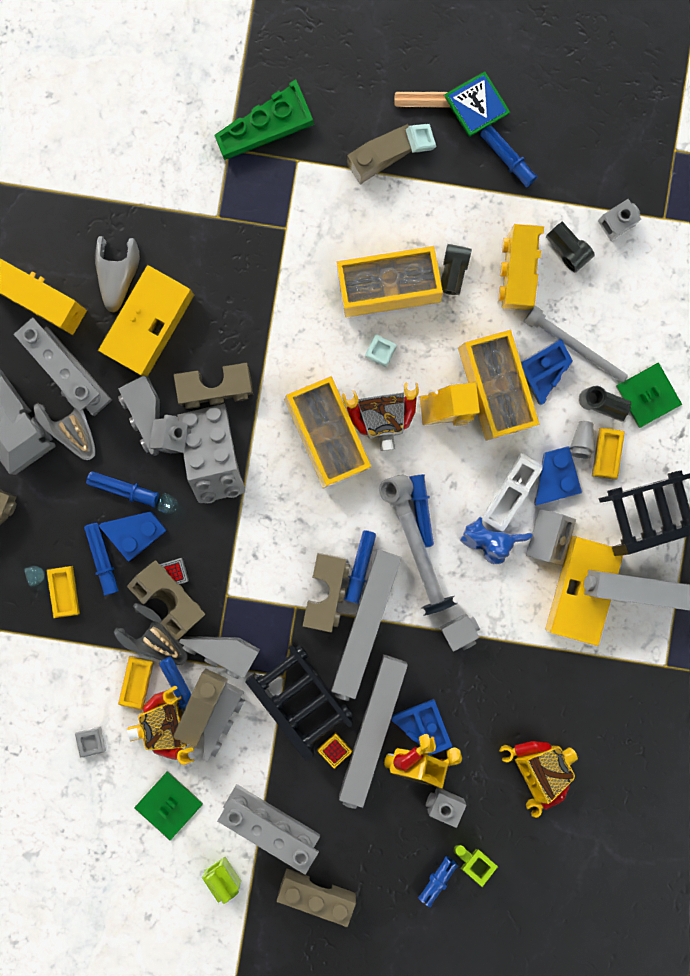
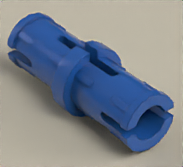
M448 856L444 858L436 873L430 875L429 883L418 897L422 903L426 901V906L432 907L441 890L447 888L448 880L459 866L454 860L451 862V858Z

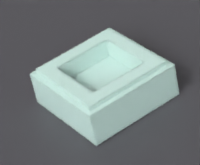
M430 124L413 125L406 129L412 153L431 151L436 148Z
M375 334L365 357L387 367L397 344Z

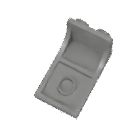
M225 403L178 414L179 421L188 424L183 454L187 479L199 503H212L218 499L234 498L243 494L245 486L236 460Z

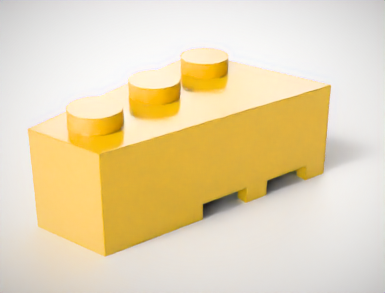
M514 224L507 238H503L502 253H506L505 262L501 263L500 277H504L503 286L499 287L498 301H502V308L531 310L535 306L539 275L537 274L538 258H541L539 236L544 234V226Z
M476 382L449 385L439 389L438 394L430 392L428 395L419 396L423 425L453 422V426L466 425L480 413Z

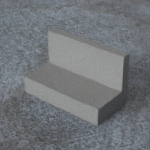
M539 509L532 532L533 537L530 539L526 556L563 566L576 519Z

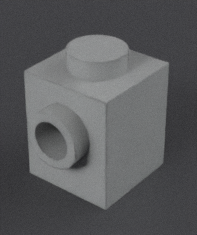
M627 199L603 214L598 222L610 241L634 227L641 220L640 211L634 203L631 204L630 200Z
M164 415V419H154L149 449L170 454L184 453L188 424L180 422L179 417Z
M463 614L440 627L453 652L461 647L463 650L474 646L476 644L475 640L480 638L477 634L480 628L475 618H469L467 614Z
M437 787L435 793L431 792L429 794L426 807H428L427 810L430 817L457 828L466 808L464 798Z

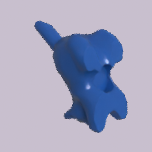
M479 517L476 521L466 526L463 533L464 536L460 538V541L470 548L482 549L485 559L489 563L501 564L509 556V552L515 542L527 541L533 537V534L509 535L503 532H493L483 526L482 517Z

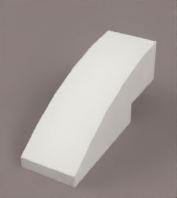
M520 453L482 520L504 532L528 495L529 489L542 471V464Z

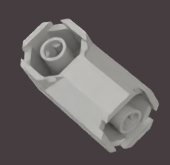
M0 369V461L9 474L16 475L56 446L53 442H49L52 440V436L39 424L36 416L31 418L28 415L31 410Z

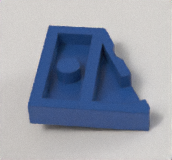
M557 340L521 361L527 384L539 405L546 402V397L553 387H556L563 372L567 371L573 362L562 340Z
M569 446L543 454L542 471L539 475L537 496L534 501L535 506L582 493Z
M146 512L98 525L128 562L167 531L153 512Z
M434 699L392 715V722L397 724L419 746L420 736L428 734L429 738L434 737L436 749L434 752L428 753V755L452 747Z

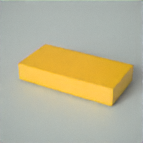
M599 428L592 476L618 479L625 431Z
M73 566L47 570L53 618L80 614Z
M129 656L118 705L139 710L143 709L154 661Z

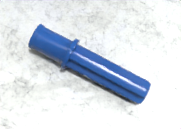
M491 125L481 131V137L509 167V172H513L525 187L530 186L537 179L538 176L524 162L525 158H520Z
M93 471L87 476L86 484L129 498L130 502L138 501L151 507H155L157 504L159 493L141 488L137 483L132 485Z
M425 474L409 476L413 483V498L410 500L414 503L416 523L425 547H431L434 545L428 506V498L430 496H427Z
M91 523L86 525L84 530L97 570L95 575L99 576L104 592L103 595L106 596L119 592L113 574L115 569L111 567L98 526L99 524Z
M367 530L362 532L352 574L348 576L350 579L344 597L346 601L357 604L360 602L364 582H367L365 576L376 538V533Z
M167 657L159 662V666L170 687L177 686V689L173 692L176 697H182L178 701L180 703L178 707L185 711L191 697V692L173 658Z

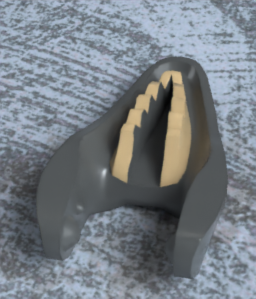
M135 603L133 605L135 612L151 619L152 623L145 634L138 639L131 637L123 628H116L114 634L118 641L125 648L138 654L161 661L167 657H172L176 665H183L188 657L179 640H176L160 623L162 619L152 609Z

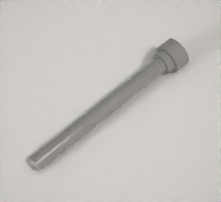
M534 306L527 315L524 322L529 326L541 327L620 382H624L627 379L628 375L545 319L546 316L543 314V310L537 306Z

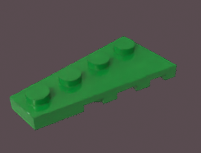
M295 79L289 83V87L282 92L277 91L271 96L269 101L261 106L258 104L251 109L250 114L244 118H238L214 136L223 159L226 160L314 125V121Z

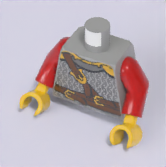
M406 382L403 393L358 399L354 390H352L354 397L350 400L346 399L343 393L342 399L347 406L349 417L356 429L361 434L368 435L369 439L379 438L381 451L394 450L393 435L403 434V431L410 426L416 413V397L419 394L418 383H416V388L412 391L407 389Z

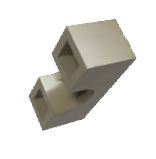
M242 363L223 366V381L215 388L204 386L202 375L199 371L174 374L178 404L185 406L186 409L200 407V403L209 402L210 405L223 404L224 399L234 398V401L247 400L248 395H253L249 365Z
M317 553L312 578L325 581L329 586L330 593L325 600L320 602L308 600L303 627L332 632L333 626L338 627L340 613L336 612L338 602L343 603L345 588H341L342 579H348L350 564H346V558Z
M156 560L136 575L127 586L143 605L153 598L160 599L167 605L168 615L160 623L176 640H179L205 615L200 606L184 592L182 586L177 584L167 573L166 569L160 566Z
M286 869L278 891L277 902L348 927L356 905V893L332 885L331 889L321 888L309 880L310 876Z

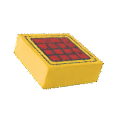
M335 732L318 748V752L335 769L352 753V749Z

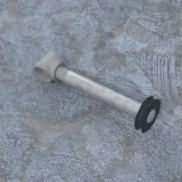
M402 474L383 480L379 487L380 495L385 502L390 503L391 506L395 505L430 604L421 607L426 612L423 616L444 611L458 604L453 602L455 596L444 598L408 501L411 499L413 492L411 479Z

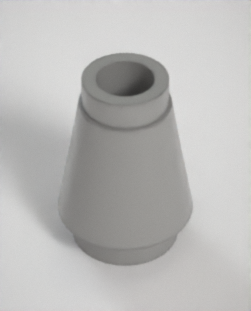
M579 421L570 446L572 456L588 459L594 453V424L592 422Z

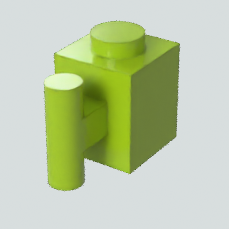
M456 845L454 847V853L465 862L460 869L479 886L483 887L498 866L478 849H475L471 854L464 846Z
M223 857L204 871L202 879L218 903L222 901L225 904L239 893L241 879L226 857Z

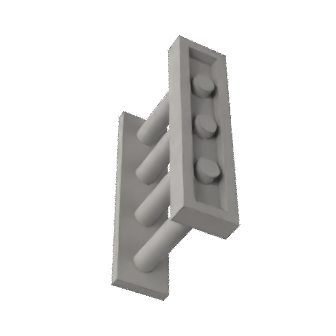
M32 318L14 333L15 337L80 411L86 408L95 416L112 401L109 395L49 327L46 326L43 329Z
M236 784L225 802L224 810L217 822L306 875L319 853L314 846L319 840L320 834Z

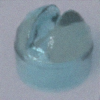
M164 493L158 501L157 511L164 514H172L176 511L173 509V506H178L177 500L173 496Z
M31 566L24 569L30 587L36 586L43 581L45 575L40 567Z

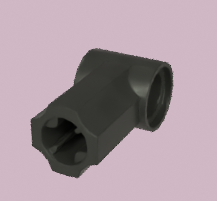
M563 221L546 235V238L562 255L561 258L564 264L574 273L595 256L590 245L584 240H579Z
M453 244L447 245L443 261L445 266L441 278L444 294L460 295L465 270L468 269L471 257V248Z
M601 386L589 387L579 395V404L584 409L594 410L621 422L625 420L631 409V401L611 394ZM590 392H593L597 396V402L595 404L591 403L589 400Z

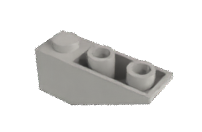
M144 375L118 388L121 393L118 398L123 408H128L132 415L129 418L135 431L139 430L143 437L140 440L146 453L150 452L151 455L156 456L159 454V451L149 449L153 421L154 419H159L160 399L150 379Z
M184 636L179 641V643L184 645L183 649L193 655H196V653L201 654L205 657V662L215 667L219 664L227 669L225 672L236 679L239 677L245 678L260 651L259 648L238 637Z
M226 683L204 730V761L206 762L210 755L215 757L222 745V743L218 742L222 733L228 734L233 724V721L229 719L234 711L239 713L245 701L241 698L244 691L229 683Z

